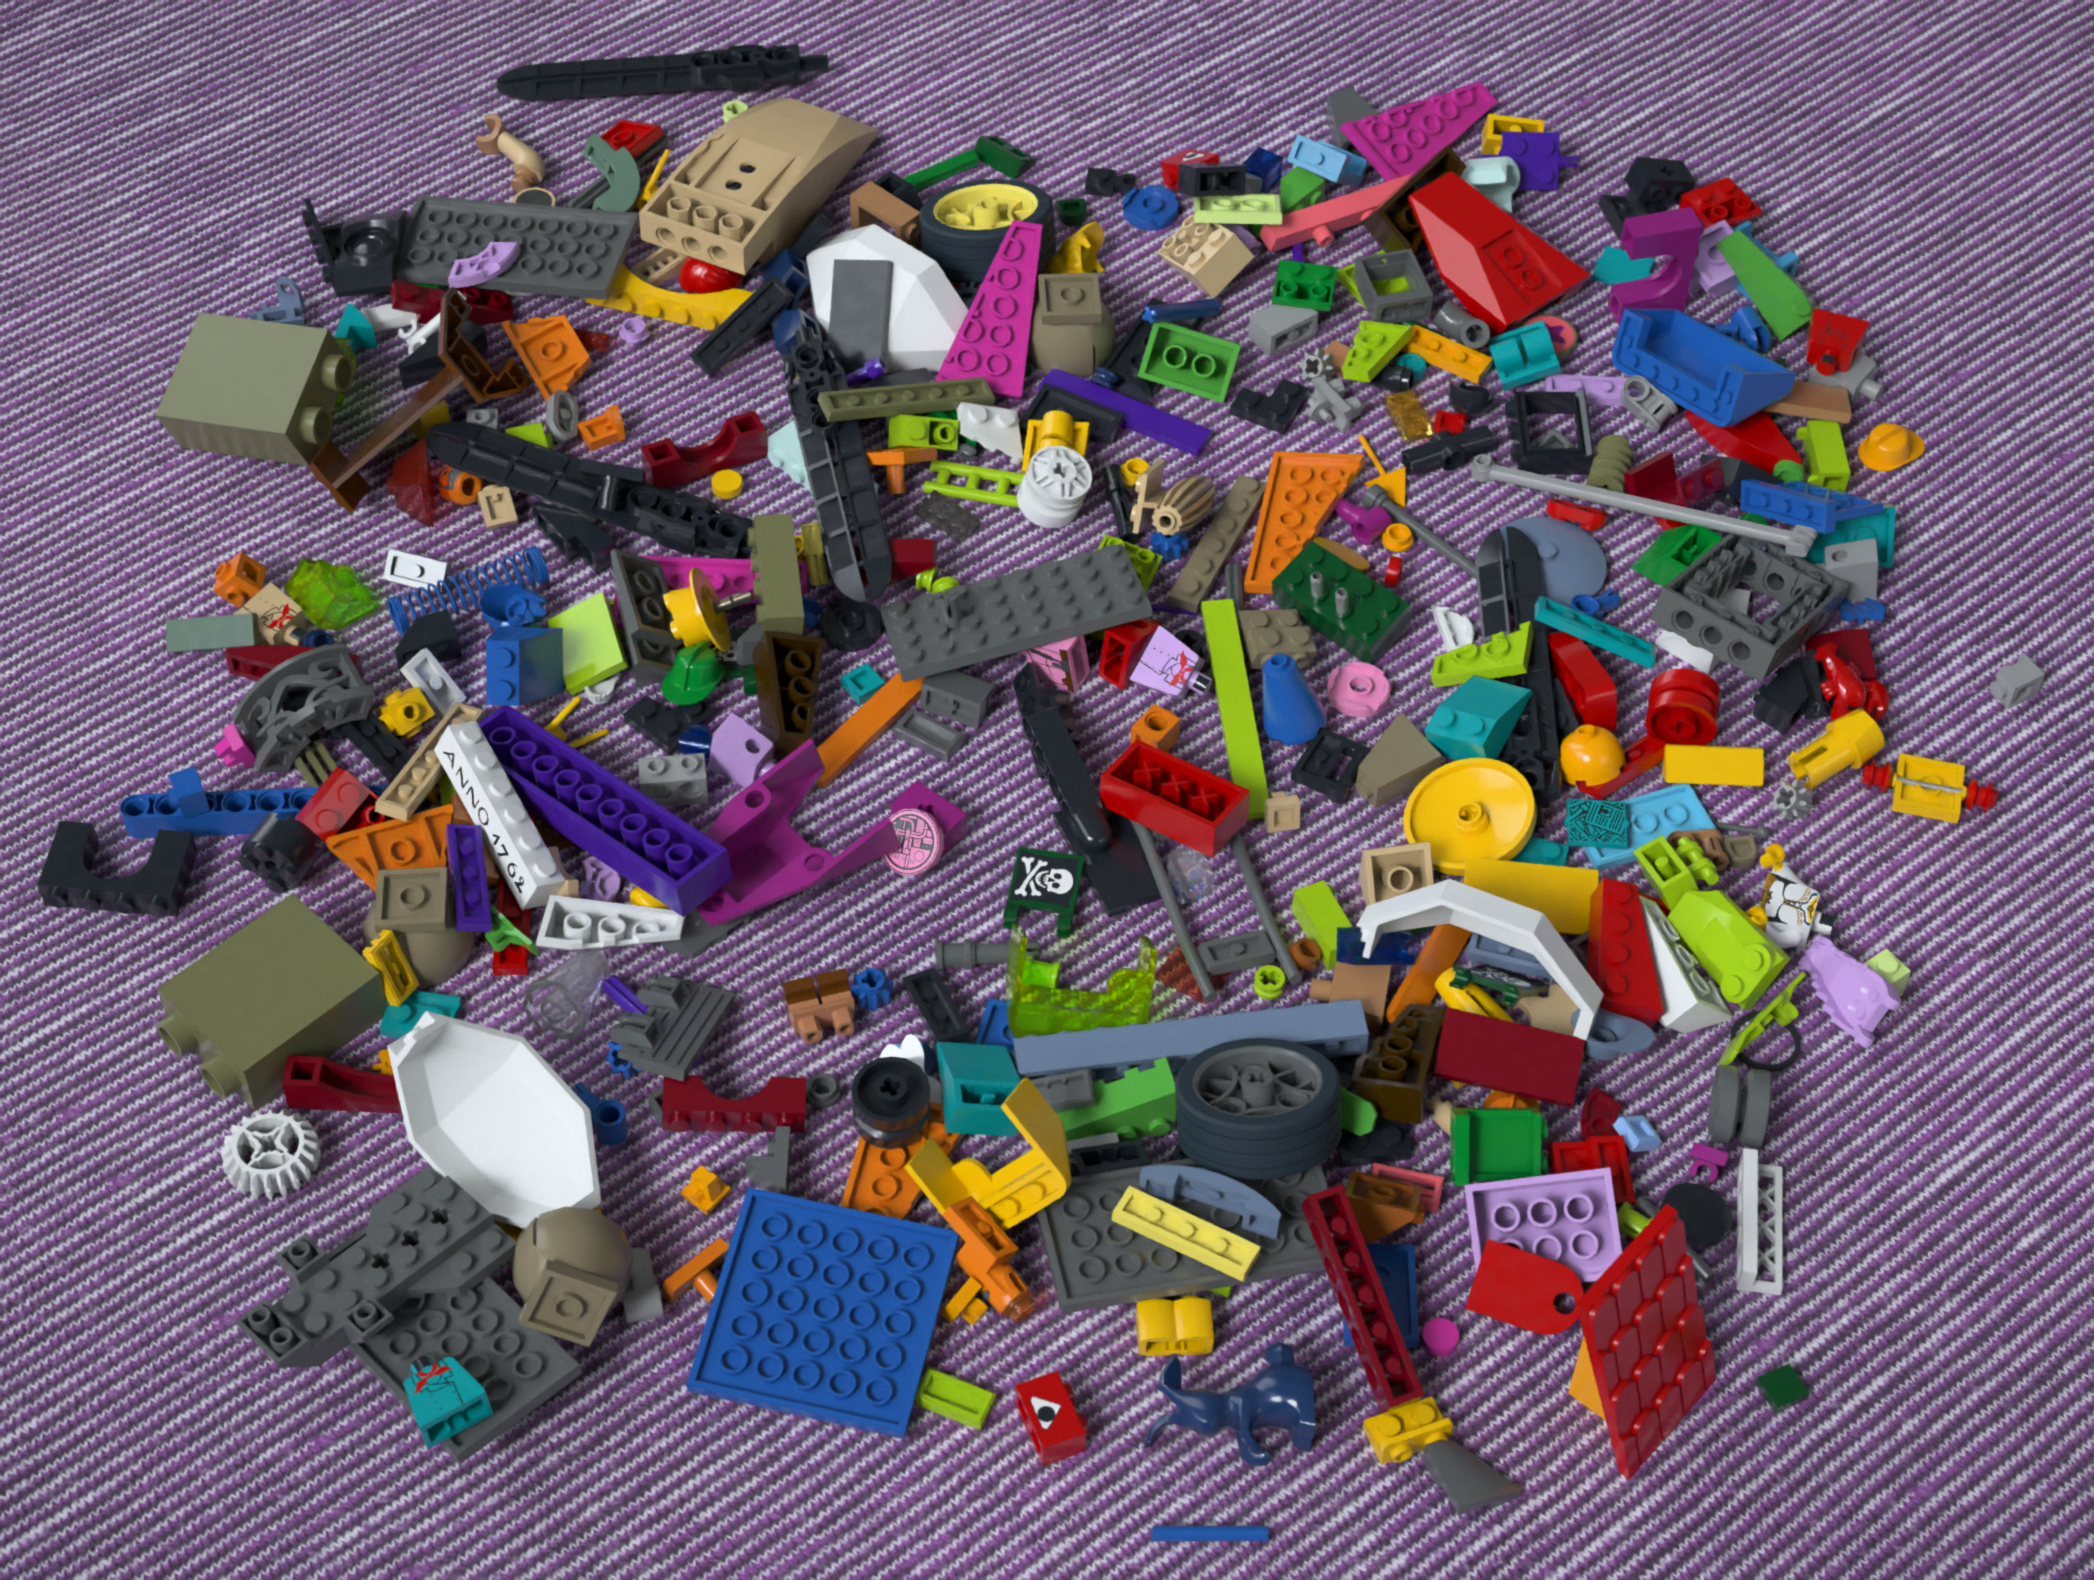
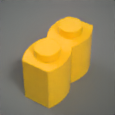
M1189 1295L1176 1301L1156 1298L1137 1302L1135 1321L1139 1355L1166 1356L1174 1353L1180 1355H1203L1212 1352L1214 1333L1210 1300Z

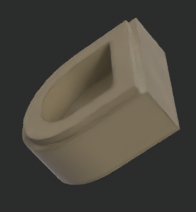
M1753 835L1724 837L1722 839L1721 846L1723 852L1728 855V865L1730 867L1743 870L1754 865L1758 848Z

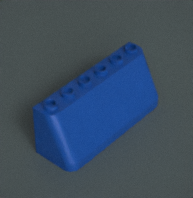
M1624 308L1612 351V362L1616 369L1628 376H1642L1672 401L1718 427H1732L1788 396L1797 375L1795 372L1678 309Z

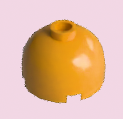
M1593 725L1578 727L1562 741L1559 750V768L1562 778L1571 785H1576L1575 780L1585 781L1586 786L1606 783L1616 778L1621 773L1620 767L1622 765L1625 767L1626 765L1624 752L1618 738L1611 731Z

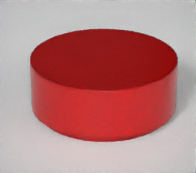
M1391 556L1385 575L1384 586L1398 587L1403 570V558Z

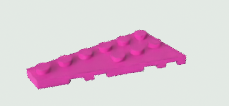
M642 556L660 562L669 592L690 587V571L697 567L708 577L719 600L743 591V593L750 591L753 594L755 574L751 573L750 559ZM798 561L801 593L806 594L809 575L807 562ZM615 591L612 614L619 631L623 629ZM758 598L743 605L735 606V608L758 604Z

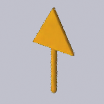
M1360 434L1358 436L1360 443L1381 475L1365 482L1364 485L1369 488L1374 484L1380 485L1388 492L1390 501L1405 509V467L1387 474L1365 437Z

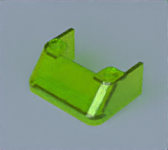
M1012 924L1006 968L1007 1024L1011 1033L1016 1038H1023L1027 1035L1043 1036L1058 1034L1062 1031H1086L1097 1027H1121L1132 1023L1148 1024L1158 949L1148 936H1141L1136 969L1121 968L1114 971L1108 978L1106 993L1040 987L1041 973L1038 966L1033 961L1025 959L1028 937L1020 924Z

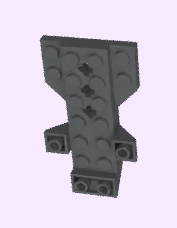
M429 1165L374 1205L370 1211L366 1236L330 1262L327 1254L306 1234L276 1254V1260L296 1288L273 1305L267 1299H264L238 1318L235 1323L280 1368L320 1367L349 1344L364 1343L394 1320L391 1313L409 1299L425 1298L426 1293H446L447 1297H462L514 1257L516 1242L494 1223L492 1214L448 1175L443 1178Z

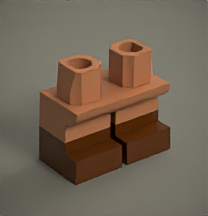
M846 968L815 975L816 989L812 976L782 983L783 1004L795 1035H801L805 1044L819 1042L823 1038L822 1029L834 1026L835 1033L839 1036L854 1033L855 1004L850 992Z

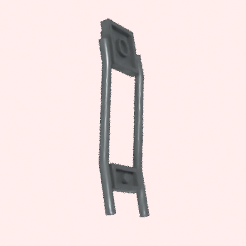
M1130 820L1144 850L1182 953L1207 1003H1212L1218 998V994L1209 976L1273 963L1276 958H1278L1291 984H1297L1302 980V975L1277 927L1239 830L1229 840V843L1264 930L1199 943V947H1195L1155 845L1157 841L1171 838Z

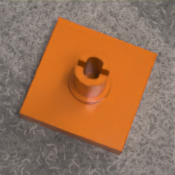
M936 447L885 448L865 451L868 465H883L886 467L887 494L906 493L904 465L937 460Z

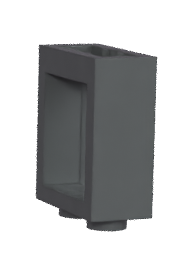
M1412 249L1357 257L1355 259L1353 280L1372 321L1393 324L1431 317L1433 293ZM1404 276L1411 290L1377 296L1371 282Z

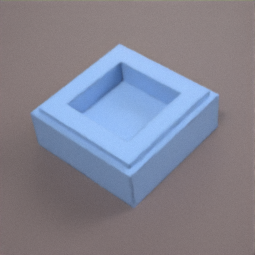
M1644 1115L1619 1117L1613 1124L1618 1134L1624 1135L1625 1144L1631 1152L1656 1150L1662 1143Z

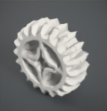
M272 1107L268 1114L263 1115L256 1109L254 1118L249 1119L243 1116L242 1126L232 1125V1135L225 1136V1147L222 1148L221 1152L224 1172L227 1174L233 1187L238 1186L239 1191L243 1195L251 1191L252 1196L256 1200L263 1193H266V1197L272 1200L274 1193L278 1192L286 1198L287 1189L292 1187L299 1191L300 1181L310 1182V1172L317 1170V1159L321 1155L318 1135L308 1120L303 1121L302 1116L298 1112L290 1115L286 1107L279 1114H276ZM295 1142L298 1144V1149L293 1156L289 1152L291 1151L290 1146ZM248 1151L253 1154L251 1155V1161L247 1165L244 1163V1159Z

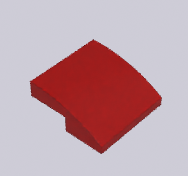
M1624 1135L1589 1136L1584 1142H1551L1547 1147L1552 1174L1610 1167L1616 1209L1621 1208L1625 1202L1631 1205L1636 1203Z

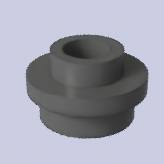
M828 1074L815 1075L806 1085V1099L814 1107L827 1108L833 1106L840 1098V1086ZM822 1091L827 1092V1094H818V1093H819V1092H822Z

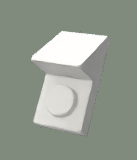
M427 648L420 650L400 669L413 687H419L434 714L442 719L455 702L462 703L467 699Z

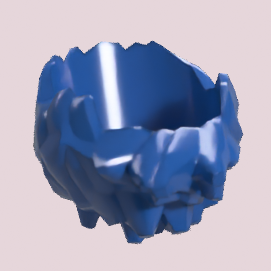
M512 581L494 584L492 587L484 590L479 601L484 619L490 625V628L495 630L498 627H528L532 623L541 622L540 616H544L547 613L541 606L542 603H546L545 598L540 597L532 590H526L524 586Z

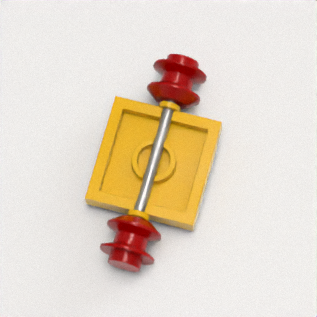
M1899 753L1895 773H1893L1890 762L1887 761L1883 767L1876 766L1875 759H1872L1870 765L1864 764L1861 776V783L1866 784V791L1872 785L1879 786L1880 792L1883 794L1889 789L1890 784L1894 787L1891 811L1957 823L1959 820L1962 800L1965 799V805L1969 811L1977 805L1982 807V811L1985 814L1988 808H1994L1997 798V789L1992 788V781L1986 787L1979 786L1978 780L1975 778L1967 787L1963 786L1964 765Z

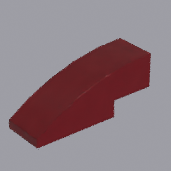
M934 539L888 540L893 562L892 575L888 585L936 566L937 542ZM856 546L854 548L857 560L861 561L862 556L859 546ZM865 569L860 570L863 585L868 584Z

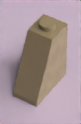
M1404 713L1397 715L1359 765L1356 782L1357 792L1376 809L1416 788L1426 776L1440 767L1442 755Z

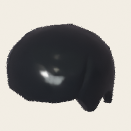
M1450 381L1449 404L1457 413L1471 417L1481 415L1492 408L1494 395L1487 388L1466 385L1464 381L1455 386L1454 381Z

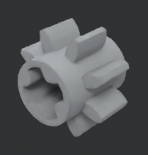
M1321 348L1315 349V355L1311 352H1305L1306 358L1303 363L1299 364L1304 373L1302 379H1312V384L1313 379L1319 376L1326 382L1332 381L1331 375L1334 371L1338 370V367L1334 366L1332 361L1335 355H1324L1325 351Z
M1794 779L1792 785L1781 781V787L1776 792H1772L1775 803L1772 809L1782 812L1781 818L1792 821L1795 816L1804 820L1805 814L1810 808H1814L1811 798L1814 791L1804 788V782Z

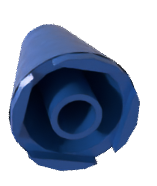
M1276 654L1268 659L1263 666L1264 732L1269 740L1273 742V738L1281 740L1283 745L1288 746L1312 740L1318 735L1317 730L1322 725L1325 727L1327 724L1326 709L1294 658L1289 655Z

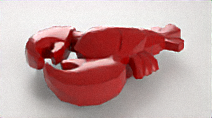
M1834 642L1823 643L1817 647V653L1814 654L1815 661H1823L1826 676L1829 679L1822 682L1820 687L1825 700L1834 699L1831 721L1852 712V710L1847 709L1848 706L1864 707L1868 715L1873 713L1871 718L1875 722L1880 721L1889 708V694L1885 686L1878 681H1862L1859 678L1862 673L1854 663L1849 662L1846 665L1844 661L1835 655L1837 645Z

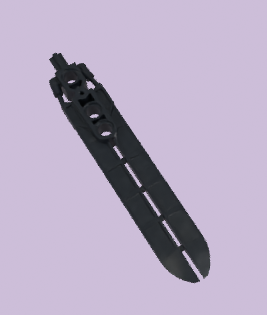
M753 44L686 54L530 64L518 67L500 76L496 83L501 85H496L497 91L501 94L519 100H550L683 90L728 89L734 92L760 90L765 88V84H772L774 86L802 84V72L829 70L827 54L801 56L799 44L771 46L768 49H764L763 45Z
M804 324L799 325V330L795 331L798 344L791 346L792 353L785 355L782 359L784 363V377L787 379L786 391L795 421L818 522H820L821 535L831 576L836 587L844 596L854 602L863 604L867 603L860 570L865 569L874 601L882 596L890 582L893 569L892 555L858 421L855 419L828 422L817 400L820 392L850 390L847 376L840 364L841 357L832 341L821 343L819 337H814L811 326L805 327ZM829 362L832 366H835L836 371H834L832 374ZM796 370L800 377L798 385L793 383V379L796 378ZM830 449L836 450L837 457L832 458ZM838 465L840 466L845 491L842 492L840 491L835 466ZM848 499L854 523L852 526H849L843 500ZM854 534L857 536L862 556L861 561L857 560L852 539Z
M453 421L436 424L429 429V432L441 437L426 434L425 442L430 451L440 461L450 467L656 539L661 546L687 555H694L695 552L710 555V558L740 559L743 553L751 554L752 547H748L747 533L748 528H752V520L750 518H742L734 513L729 515L717 509V505L712 503V501L686 492L674 493L646 482L645 486L624 483L620 485L616 511L598 509L602 481L598 478L583 476L579 471L580 459L471 422Z
M1510 526L1506 527L1509 559L1503 558L1500 528L1493 530L1482 542L1477 552L1475 568L1483 644L1492 641L1491 635L1503 631L1506 636L1521 630L1519 625L1528 621L1531 622L1534 629L1527 673L1493 678L1491 680L1517 686L1516 678L1521 677L1522 688L1530 689L1533 693L1496 760L1515 768L1530 785L1537 807V818L1533 833H1537L1539 828H1544L1542 809L1550 808L1551 801L1561 798L1562 775L1559 773L1560 746L1546 625L1535 620V604L1539 596H1542L1538 556L1529 537L1519 529ZM1509 567L1512 595H1507L1505 568ZM1513 603L1516 631L1511 632L1508 604ZM1546 763L1553 765L1548 781L1544 770L1546 769Z

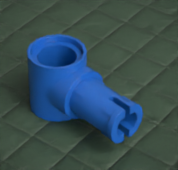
M1609 589L1597 597L1586 594L1575 595L1569 608L1600 620L1603 614L1618 608L1621 600L1617 593L1613 594L1614 591Z
M583 1083L575 1085L579 1092L572 1087L573 1092L591 1111L592 1126L596 1129L598 1140L609 1146L622 1143L628 1134L624 1106L616 1100L599 1099Z

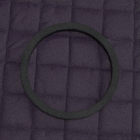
M1760 1011L1751 1012L1740 1017L1732 1027L1730 1041L1736 1036L1738 1028L1743 1023L1752 1020ZM1791 1023L1784 1026L1793 1037L1795 1049L1793 1054L1782 1063L1773 1065L1760 1064L1752 1061L1742 1052L1738 1053L1736 1057L1745 1065L1757 1070L1774 1072L1785 1069L1796 1060L1801 1046L1799 1034Z

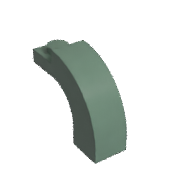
M594 133L587 138L583 156L606 177L610 189L595 199L592 209L632 213L640 188V175L636 162L624 146L615 152L606 140H603L597 133Z

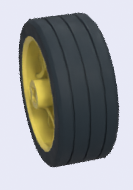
M984 179L948 187L929 198L920 209L919 221L923 254L937 261L949 280L965 283H982L1012 221L1017 220L1042 225L1038 270L1048 263L1056 252L1053 202L1050 196L1041 188L1017 180Z

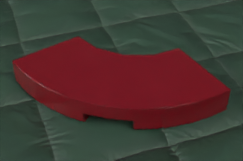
M1596 1086L1589 1092L1582 1108L1580 1117V1136L1582 1142L1586 1141L1589 1136L1619 1135L1613 1124L1619 1118L1623 1105ZM1625 1144V1146H1626V1152H1627V1157H1628L1629 1154H1630V1150H1629V1148L1627 1147V1145Z

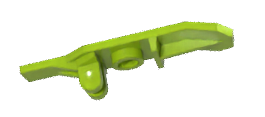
M1804 972L1796 976L1726 1045L1719 1061L1720 1064L1729 1065L1732 1063L1736 1055L1765 1030L1764 1027L1773 1018L1781 1026H1786L1797 1018L1798 1010L1790 1002L1794 987L1806 976Z

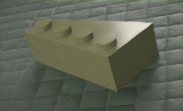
M792 514L754 515L753 528H748L747 534L748 547H752L750 554L751 573L755 574L753 594L755 599L758 598L759 605H756L757 625L762 624L763 634L765 631H773L802 636L804 610Z

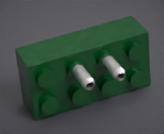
M1312 540L1271 582L1273 601L1282 609H1297L1300 620L1365 663L1374 665L1411 626V605Z

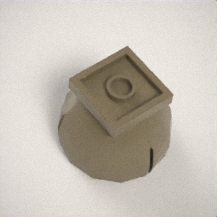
M1098 273L1038 274L1039 299L1033 303L1027 349L1029 363L1045 374H1048L1054 368L1077 377L1091 375L1096 367L1102 368L1111 356L1117 335L1111 312L1107 304L1100 299Z
M447 867L377 870L376 900L371 903L363 924L365 947H372L371 942L375 938H381L379 933L382 930H392L420 984L417 988L442 983L450 979L467 965L475 944V932L456 931L452 890L448 887L449 874ZM385 947V950H386V952H387L389 958L391 959L392 963H394L393 960H392V958H391V956H390V954H389V952H388V950H387L386 947ZM398 974L403 985L406 986L400 974Z
M567 1206L539 1214L538 1218L535 1217L519 1235L515 1248L513 1262L514 1285L525 1303L519 1315L518 1324L589 1347L604 1317L624 1298L630 1282L633 1266L632 1247L621 1226L596 1210Z

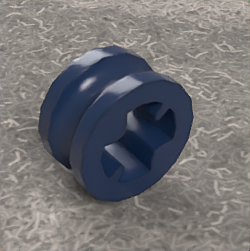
M1096 367L1094 370L1096 375L1091 377L1089 381L1114 391L1115 387L1113 385L1120 378L1104 368Z

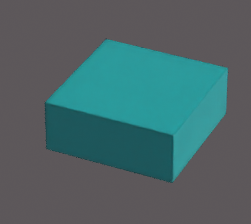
M868 663L841 677V686L859 705L868 701L885 685V681Z

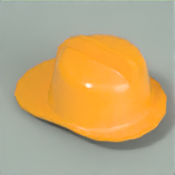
M1882 423L1872 429L1869 436L1860 443L1858 457L1863 465L1872 470L1880 472L1891 471L1922 456L1925 445L1919 435L1908 430L1903 425Z

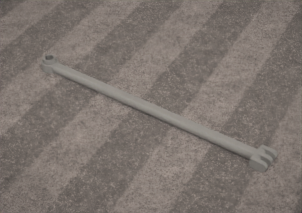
M1486 454L1477 455L1472 461L1473 464H1471V477L1479 482L1489 480L1502 481L1786 546V554L1798 557H1805L1808 554L1813 541L1818 535L1814 528L1796 524L1794 530L1790 531L1496 465L1491 457Z

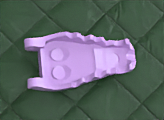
M1817 935L1812 940L1813 944L1811 947L1805 950L1804 956L1799 960L1798 964L1807 970L1810 977L1814 979L1811 985L1816 989L1815 995L1824 1001L1825 1004L1822 1007L1831 1016L1830 1019L1841 1029L1853 1036L1862 1047L1869 1048L1875 1040L1872 1031L1889 1009L1896 1011L1902 1004L1901 998L1893 984L1882 974L1837 948L1827 937Z

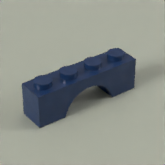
M786 248L761 267L762 284L774 275L794 294V298L770 321L775 338L774 346L783 356L792 353L791 346L798 344L795 331L799 330V325L804 324L805 327L811 326L814 337H819L821 343H823L819 323L800 308L797 309L799 298L810 283L807 264Z

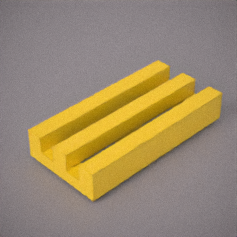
M382 930L379 933L381 938H375L371 942L372 947H366L362 952L367 962L380 973L384 993L390 1006H400L420 984L392 930ZM385 947H386V949L388 950V952H389V954H390V956H391V958H392V960H393L394 963H392L391 959L389 958V956H388V954H387V952H386V950H385ZM398 974H400V976H401V978L403 979V981H404L406 987L403 985V983H402V981H401V979H400V977H399Z

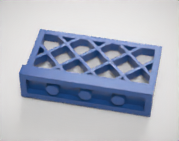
M1751 478L1741 480V511L1795 526L1797 524L1811 527L1823 534L1834 533L1836 521L1883 512L1882 502L1799 480L1779 484H1770Z

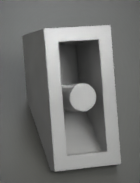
M1273 304L1250 316L1248 338L1270 358L1316 335L1318 312L1314 309Z

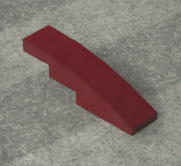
M255 645L227 648L224 654L230 674L258 681L284 661L316 647ZM348 653L359 675L363 678L360 656ZM342 671L336 672L337 677L343 675Z

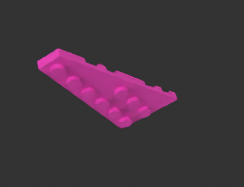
M1481 81L1455 88L1453 91L1442 95L1441 93L1433 95L1423 101L1420 99L1388 109L1384 113L1375 116L1369 115L1356 122L1344 123L1339 129L1387 182L1415 173L1434 154L1456 140L1498 101Z
M1017 220L1012 221L934 382L985 377L994 396L1016 400L1021 399L1042 233L1041 224Z

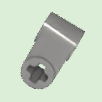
M1630 376L1625 380L1620 394L1621 404L1636 416L1646 428L1657 433L1661 429L1660 424L1670 414L1674 415L1678 411L1677 406L1668 396L1657 390L1642 376ZM1632 388L1638 389L1642 396L1634 398L1627 391Z

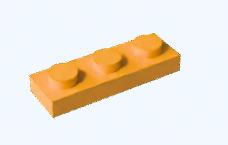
M1416 324L1412 327L1413 337L1401 349L1405 353L1418 354L1426 362L1476 384H1479L1490 370L1493 358Z

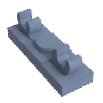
M1472 932L1466 959L1471 960L1472 964L1481 962L1492 967L1497 966L1501 969L1530 976L1535 975L1542 981L1544 978L1555 980L1533 954Z

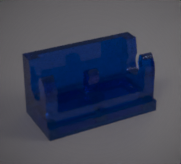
M1337 927V962L1351 965H1415V955L1412 952H1407L1405 947L1406 941L1414 940V936L1410 932L1395 931L1382 933L1371 956L1367 959L1362 957L1366 943L1361 941V927Z

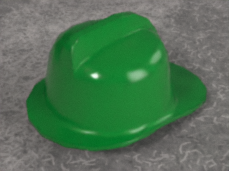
M702 640L698 645L684 647L678 652L672 669L661 684L662 695L666 700L678 705L696 704L707 698L725 675L724 666L718 661L716 653L709 648L708 641Z

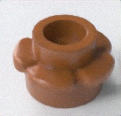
M1301 938L1296 943H1291L1288 948L1298 968L1312 970L1317 966L1316 962L1321 956V950L1313 940Z

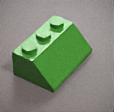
M1170 322L1154 323L1137 377L1223 403L1241 344Z

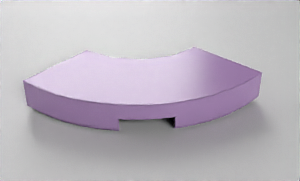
M490 242L487 248L478 255L468 259L455 260L448 278L450 288L477 285L500 275L519 256L521 251L519 243Z
M594 856L583 860L582 867L586 874V880L579 891L580 899L615 903L620 892L621 874Z

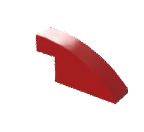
M1686 409L1685 418L1691 426L1711 445L1730 458L1742 459L1771 475L1773 474L1775 464L1781 460L1803 463L1801 457L1766 411L1761 410L1732 427H1718Z

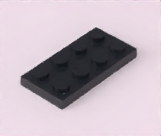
M1382 1035L1368 1037L1367 1053L1365 1054H1368L1373 1049V1042L1378 1037H1382ZM1362 1054L1327 1058L1339 1072L1341 1086L1354 1095L1363 1098L1351 1087L1357 1059ZM1379 1113L1374 1130L1367 1134L1359 1136L1342 1128V1136L1336 1148L1341 1168L1410 1160L1412 1155L1405 1123L1384 1119Z

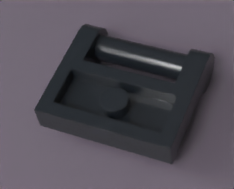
M1320 727L1318 735L1312 739L1291 771V780L1323 793L1330 801L1341 804L1348 795L1347 789L1358 774L1359 765L1370 750L1361 744ZM1343 756L1351 757V761L1337 782L1330 780L1329 777Z

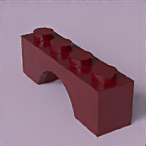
M755 410L726 419L721 431L710 441L699 446L681 447L676 445L670 438H666L640 447L642 466L649 484L663 489L768 456L766 428Z
M688 1075L684 1082L665 1076L663 1078L662 1130H672L674 1132H686L688 1130L708 1131L711 1133L738 1131L755 1134L758 1132H776V1126H790L791 1134L805 1133L806 1078L770 1077L766 1086L759 1093L741 1100H729L713 1094L705 1087L699 1075Z

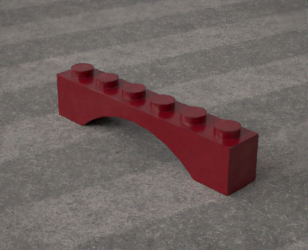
M288 1055L282 1082L288 1109L402 1114L394 1075L357 1070L325 1057Z

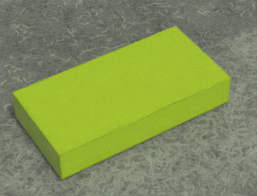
M928 1367L921 1380L915 1405L981 1431L996 1402V1394Z

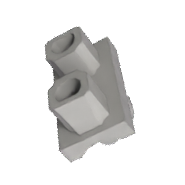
M1321 376L1313 379L1315 391L1308 401V404L1311 406L1308 410L1310 419L1313 422L1331 421L1341 433L1350 430V421L1361 414V402L1355 396L1343 400L1345 388L1337 378L1326 382Z

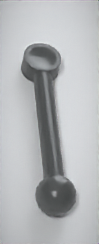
M1713 821L1716 828L1754 834L1760 839H1766L1769 836V829L1765 826L1752 828Z

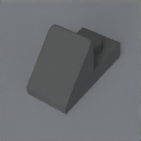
M776 1126L775 1140L768 1141V1156L745 1157L746 1174L761 1190L788 1195L792 1149L790 1126Z

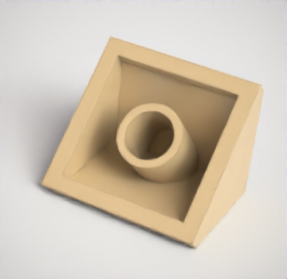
M1429 841L1362 850L1359 882L1366 907L1434 884Z

